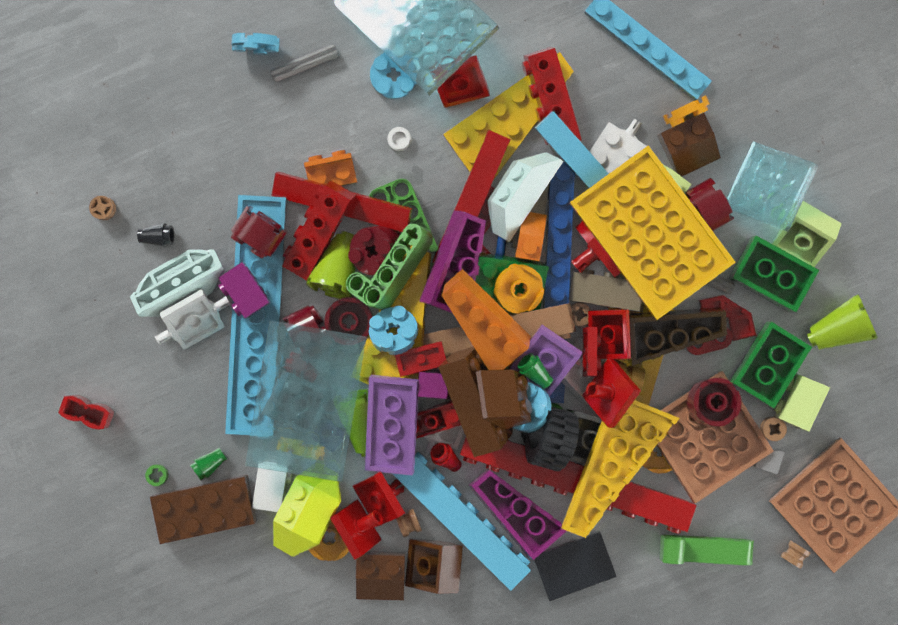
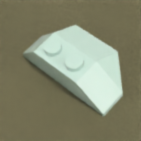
M545 152L514 160L487 199L494 234L508 242L511 241L563 163L561 159Z
M187 250L148 272L138 285L136 292H133L130 298L139 317H161L160 312L201 289L206 296L211 294L224 268L215 250Z

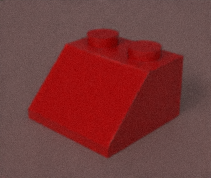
M629 310L588 311V327H597V333L601 334V345L597 347V357H600V359H631Z

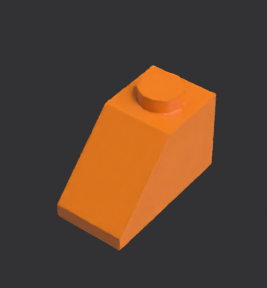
M529 212L519 229L514 258L533 262L540 261L547 215Z

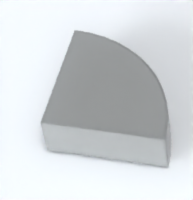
M773 450L772 453L755 463L753 467L778 475L785 452Z

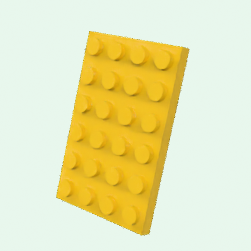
M649 145L569 203L610 255L621 274L656 320L736 263Z

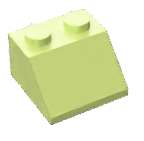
M800 199L788 215L772 244L815 267L836 241L842 223Z
M795 374L786 389L783 399H780L774 408L776 412L774 417L798 429L809 432L830 387Z

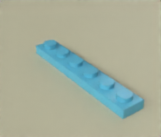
M593 0L585 10V14L694 100H697L712 80L610 0Z

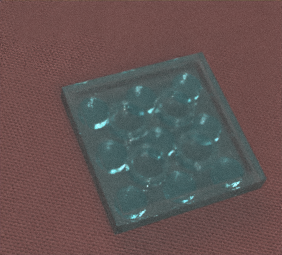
M753 141L729 192L727 201L732 211L789 232L819 166L814 162Z

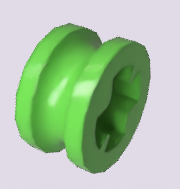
M152 465L147 469L145 478L150 485L161 486L168 480V471L162 465ZM156 468L159 469L158 472L162 471L163 476L159 478L160 482H155L156 479L152 480L151 474H154V469Z

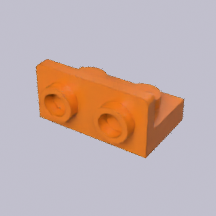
M345 150L332 152V157L323 158L322 155L312 156L308 158V162H304L308 180L327 184L332 180L340 186L357 183L351 153L346 154Z

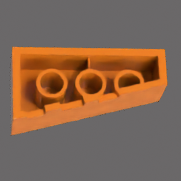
M463 269L445 284L442 297L488 370H504L529 349L531 336Z

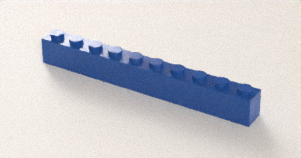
M565 162L561 164L549 182L545 265L549 268L544 288L543 309L569 303L573 208L569 203L574 200L575 173ZM562 382L550 395L551 403H564L565 385Z

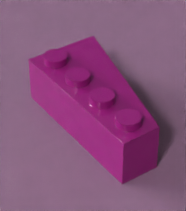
M453 211L419 300L420 302L453 315L442 297L444 286L462 269L476 281V275L479 274L480 266H478L479 253L482 252L485 220L466 212Z
M485 470L468 485L531 560L538 557L567 532L561 529L563 523L559 522L490 470Z

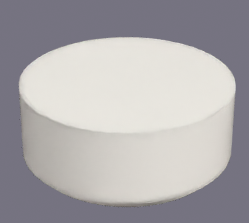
M403 127L393 128L388 134V144L395 151H404L411 144V135Z

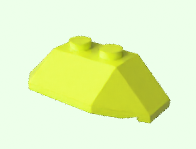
M317 461L294 479L273 520V546L295 557L299 553L320 544L331 522L330 517L336 513L341 503L339 474L337 470Z

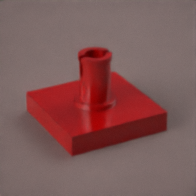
M477 55L467 58L458 57V60L454 58L451 62L430 67L431 76L444 108L490 96V90Z
M582 221L575 228L587 242L588 249L571 262L582 273L593 262L601 260L614 277L618 276L621 272Z
M607 359L600 372L597 373V376L587 385L582 397L607 427L615 428L641 390L614 359Z
M380 471L352 486L368 514L374 510L380 512L383 517L382 524L405 514L396 496L405 491L404 486L395 489L402 484L398 479L388 484Z
M358 499L330 517L354 560L364 555L382 540L375 529L376 526L383 523L382 515L377 510L367 515Z

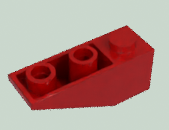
M452 400L417 412L416 439L461 426Z

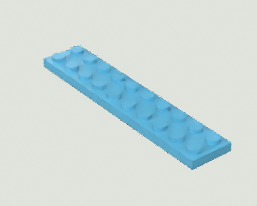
M238 195L237 220L248 205L253 207L251 212L255 214L258 211L264 213L281 225L280 231L285 230L286 197ZM285 237L271 257H258L251 252L252 247L246 243L241 245L236 242L234 267L241 262L246 263L271 303L249 318H244L243 315L239 317L232 308L225 434L274 436L275 420L262 413L277 383L283 278L282 265L284 260L282 256L284 254Z

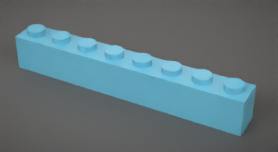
M418 451L415 454V467L412 476L393 475L511 591L531 571L528 566L530 561L521 552L517 555L511 549L513 544L504 535L500 538L494 532L496 527L487 518L483 521L477 515L479 510L471 502L465 504L460 499L462 496L461 492L453 485L448 487L443 482L445 477L436 468L432 471L426 465L428 460Z

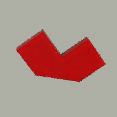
M719 295L698 300L700 309L720 307L726 311V318L732 333V341L757 336L752 313L726 296Z

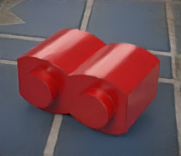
M80 395L64 396L58 411L67 420L81 421L87 427L97 430L109 428L115 412L105 404H92L90 400Z

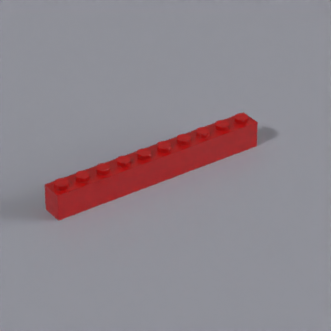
M465 436L460 450V455L464 456L463 461L476 465L477 461L486 464V469L498 473L500 469L509 472L508 476L522 480V477L532 479L531 484L542 488L545 487V484L553 486L554 492L567 496L568 492L574 494L584 469V465L569 461L561 471H554L530 464L525 456V445L508 440L501 450L474 457ZM630 481L623 487L617 499L611 502L606 510L612 511L614 507L622 510L621 514L635 519V516L638 515L644 517V522L647 524L658 526V523L667 525L666 530L680 534L681 530L688 532L697 505Z

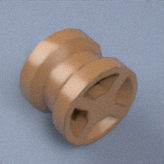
M96 196L90 202L89 211L97 219L109 220L116 213V204L106 196Z
M584 303L571 305L575 326L587 325L588 311H591L590 307Z
M767 417L760 424V430L767 440L779 441L786 435V424L779 418Z
M414 509L409 510L407 514L396 519L404 538L409 536L411 532L415 531L418 533L422 531Z
M790 540L788 543L789 548L781 554V557L802 569L804 559L809 557L811 553Z

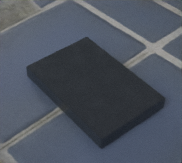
M600 531L587 535L586 538L582 537L544 551L534 559L549 601L617 577Z

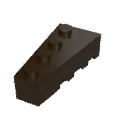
M720 307L669 311L658 320L650 312L629 314L631 359H627V362L634 366L649 359L653 360L695 344L698 345L726 336V311Z

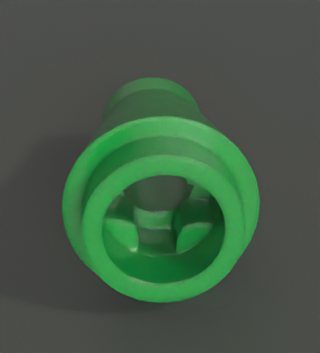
M529 353L518 363L520 373L538 384L542 389L547 388L553 382V378L549 375L537 355L534 356L532 353Z
M218 448L213 452L194 459V463L190 466L202 481L204 478L208 479L227 458Z

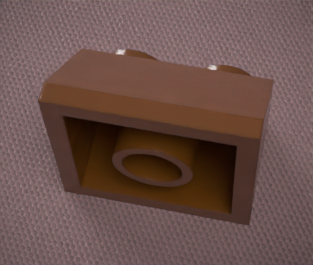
M705 113L678 124L657 136L673 170L681 177L721 158L715 134Z
M480 370L476 372L483 419L503 429L531 422L530 413H532V406L527 397L528 382L524 375L515 370Z
M409 539L405 586L436 594L459 593L463 545L445 541Z
M367 551L356 559V599L404 601L405 552Z

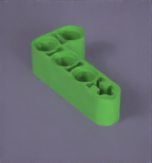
M397 179L374 189L370 193L369 197L374 198L376 194L383 193L387 197V202L406 207H416L418 215L410 219L409 224H417L431 232L414 189L408 180ZM399 184L408 186L409 192L406 196L401 197L395 193V189ZM433 237V245L430 246L429 250L431 253H436L438 247Z
M417 224L407 225L373 278L358 272L352 273L346 281L347 290L370 307L378 310L390 308L433 242L432 233Z
M663 534L660 540L659 559L663 563L668 564L696 562L752 565L754 540Z

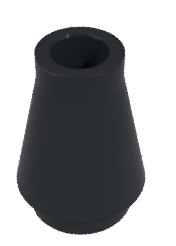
M166 223L138 229L137 231L139 243L164 247L174 243V228Z

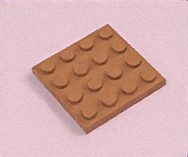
M719 371L708 378L727 379L723 371ZM689 392L661 409V411L680 419L675 425L671 426L665 438L657 444V447L692 502L697 503L772 453L773 449L743 402L740 413L729 424L719 427H705L690 418L687 409ZM711 399V404L717 406V401Z
M840 437L769 500L774 508L833 573L898 516L897 499Z

